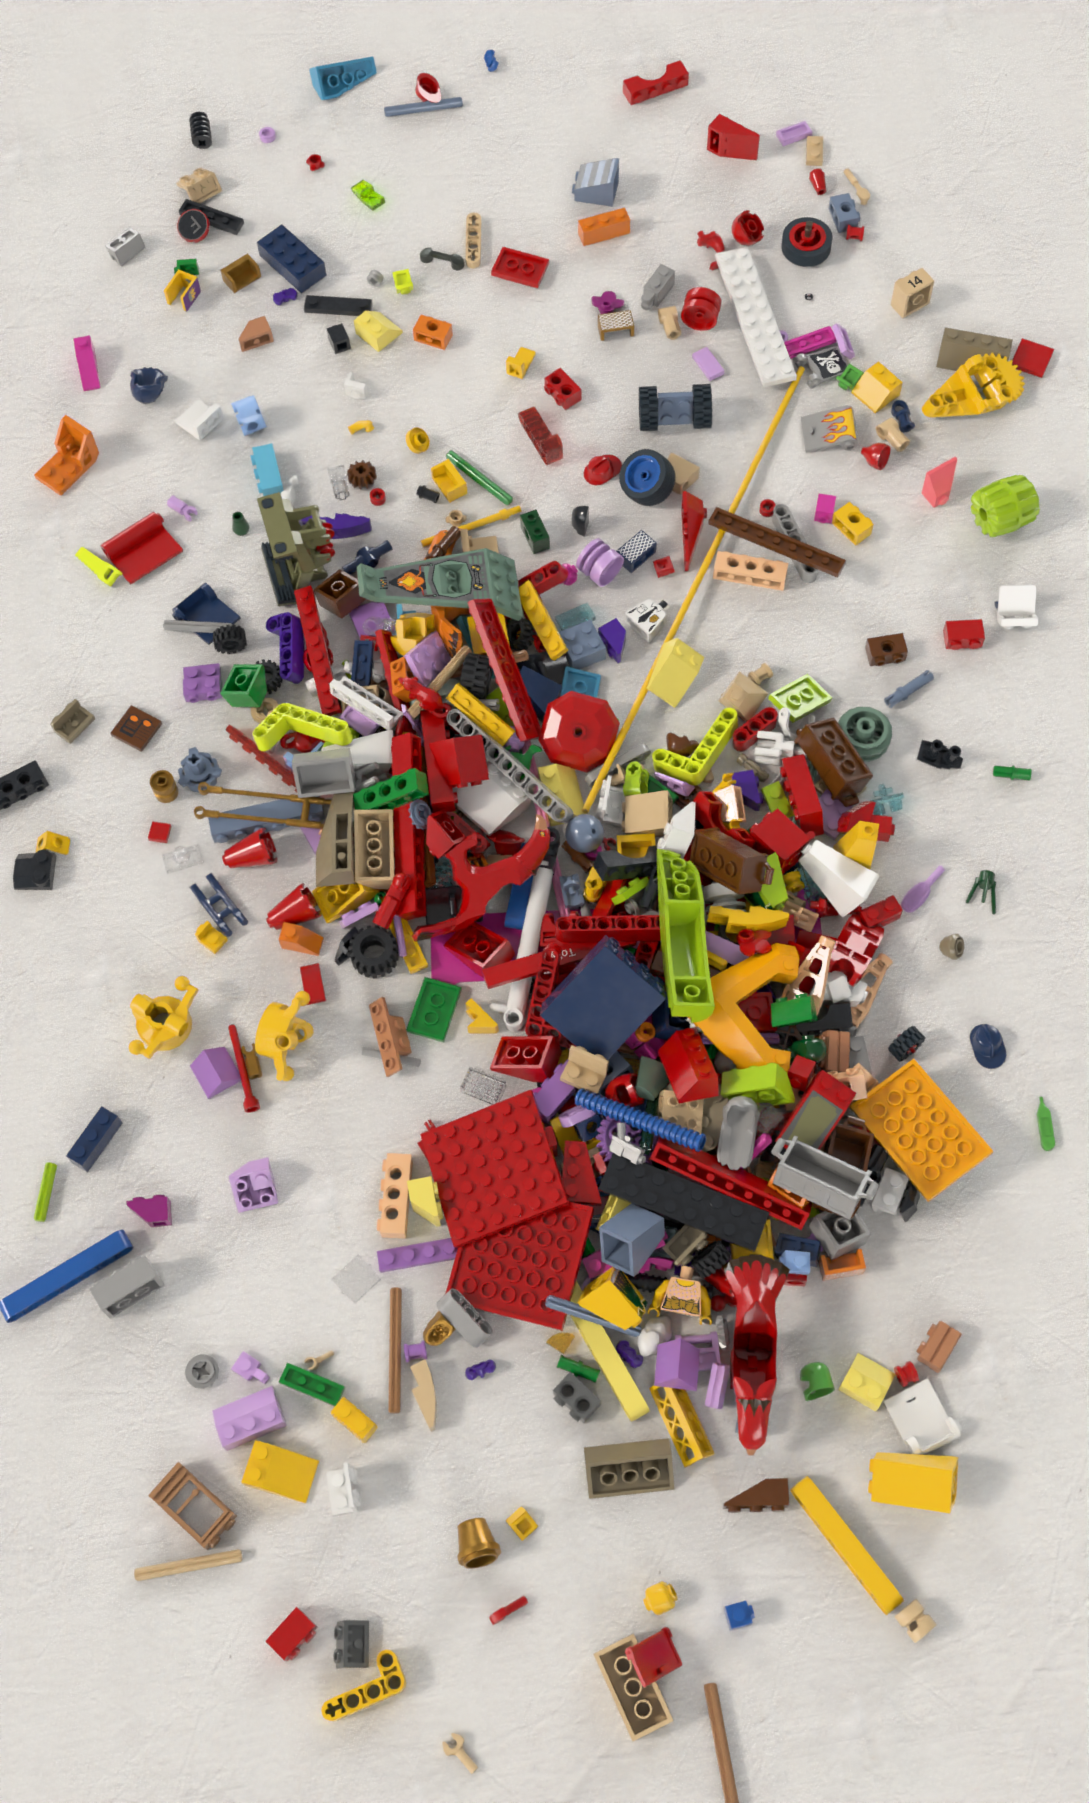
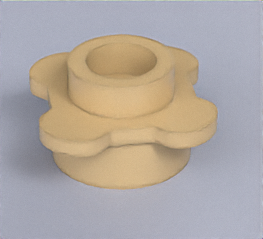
M452 510L445 520L447 523L459 527L467 518L461 511Z

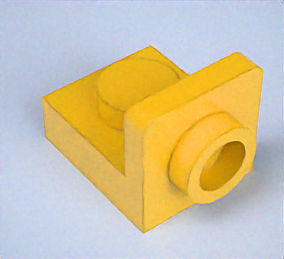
M209 921L201 924L195 933L198 942L214 954L228 941L227 937L212 927Z

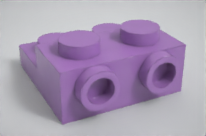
M219 663L183 667V695L186 702L196 703L202 700L214 701L222 698L220 694L222 684Z

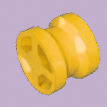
M799 871L789 872L783 876L786 891L789 890L792 893H796L805 888L804 882L800 879L801 873Z

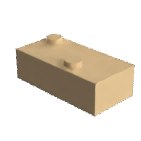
M635 1634L593 1654L632 1741L674 1721L657 1682L655 1681L643 1687L631 1659L628 1660L625 1654L626 1648L638 1643Z

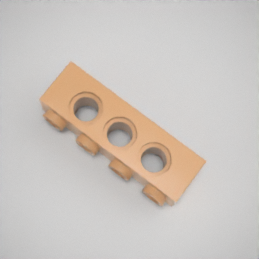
M718 551L713 579L783 591L788 563L780 560L773 561L762 557L756 558L744 554L738 555L727 551Z
M849 1068L846 1072H827L840 1082H849L848 1087L856 1092L853 1100L867 1098L862 1069ZM792 1087L795 1103L785 1104L786 1111L794 1110L803 1096L798 1093L799 1089Z
M387 1153V1159H383L382 1171L385 1172V1179H381V1191L384 1192L383 1199L379 1200V1211H382L381 1219L377 1220V1231H380L382 1238L406 1239L410 1201L407 1181L412 1178L413 1166L411 1154ZM396 1172L402 1174L399 1179L394 1180L391 1178ZM393 1192L400 1193L397 1199H390V1194ZM389 1213H398L395 1219L388 1218Z

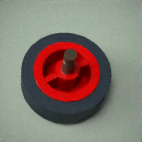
M812 217L795 219L783 231L782 253L788 261L795 265L803 267L816 266L828 258L831 252L833 235L828 225L819 219Z

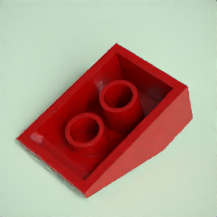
M473 922L463 930L457 931L443 945L445 949L481 977H483L482 969L509 962L516 955L509 940L476 922Z
M503 1036L497 1047L490 1070L530 1082H544L546 1078H551L554 1075L562 1049L553 1036Z

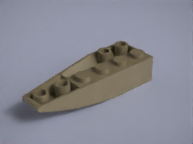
M355 792L333 794L316 851V887L355 884V806L353 798Z

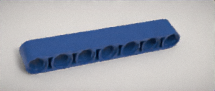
M123 1229L112 1233L0 1300V1311L6 1322L11 1323L131 1252L134 1247Z

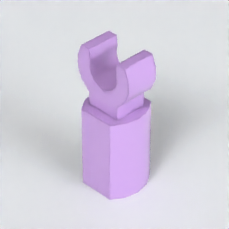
M173 495L167 501L168 507L184 515L188 521L192 520L189 515L190 513L198 514L195 507H188L185 502Z

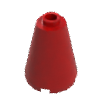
M266 828L258 829L226 849L224 855H222L225 866L240 868L277 863L278 859L277 857L274 858L273 855L276 852V847L270 833L264 832Z
M304 883L298 885L267 913L268 918H266V921L271 929L273 927L276 930L282 929L284 922L296 925L322 916L321 910L317 911L315 908L318 904L308 887L304 888Z

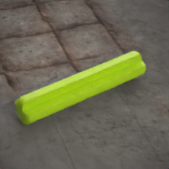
M47 1162L45 1164L34 1213V1220L38 1222L46 1220L57 1169L55 1163Z

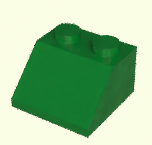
M234 664L220 693L222 697L232 707H260L267 693L264 666L262 664Z
M807 993L795 995L796 999L788 1000V997L776 999V1003L771 1004L772 1027L782 1028L818 1021L814 998L808 996Z

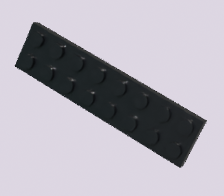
M615 1153L611 1156L599 1187L601 1192L752 1252L756 1250L769 1215L767 1211L646 1163L635 1165L631 1160L623 1156L620 1157Z

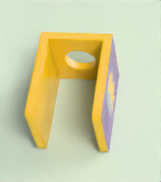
M178 269L164 289L167 304L171 305L182 288L185 287L186 290L180 298L183 309L187 312L201 293L198 277Z

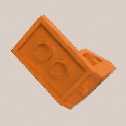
M67 415L60 421L54 443L58 452L34 474L38 481L60 496L96 462L99 455L92 432Z

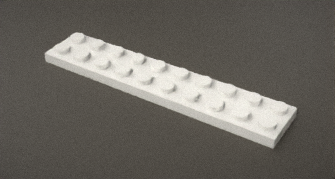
M748 247L716 253L715 259L762 386L767 387L795 381L797 375Z

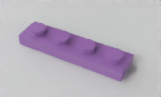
M451 1238L380 1250L377 1251L379 1271L383 1273L455 1260L458 1248L453 1246Z

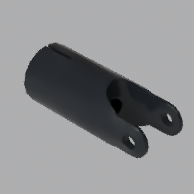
M657 865L651 873L639 905L656 912L659 904L658 884L654 882L653 878Z

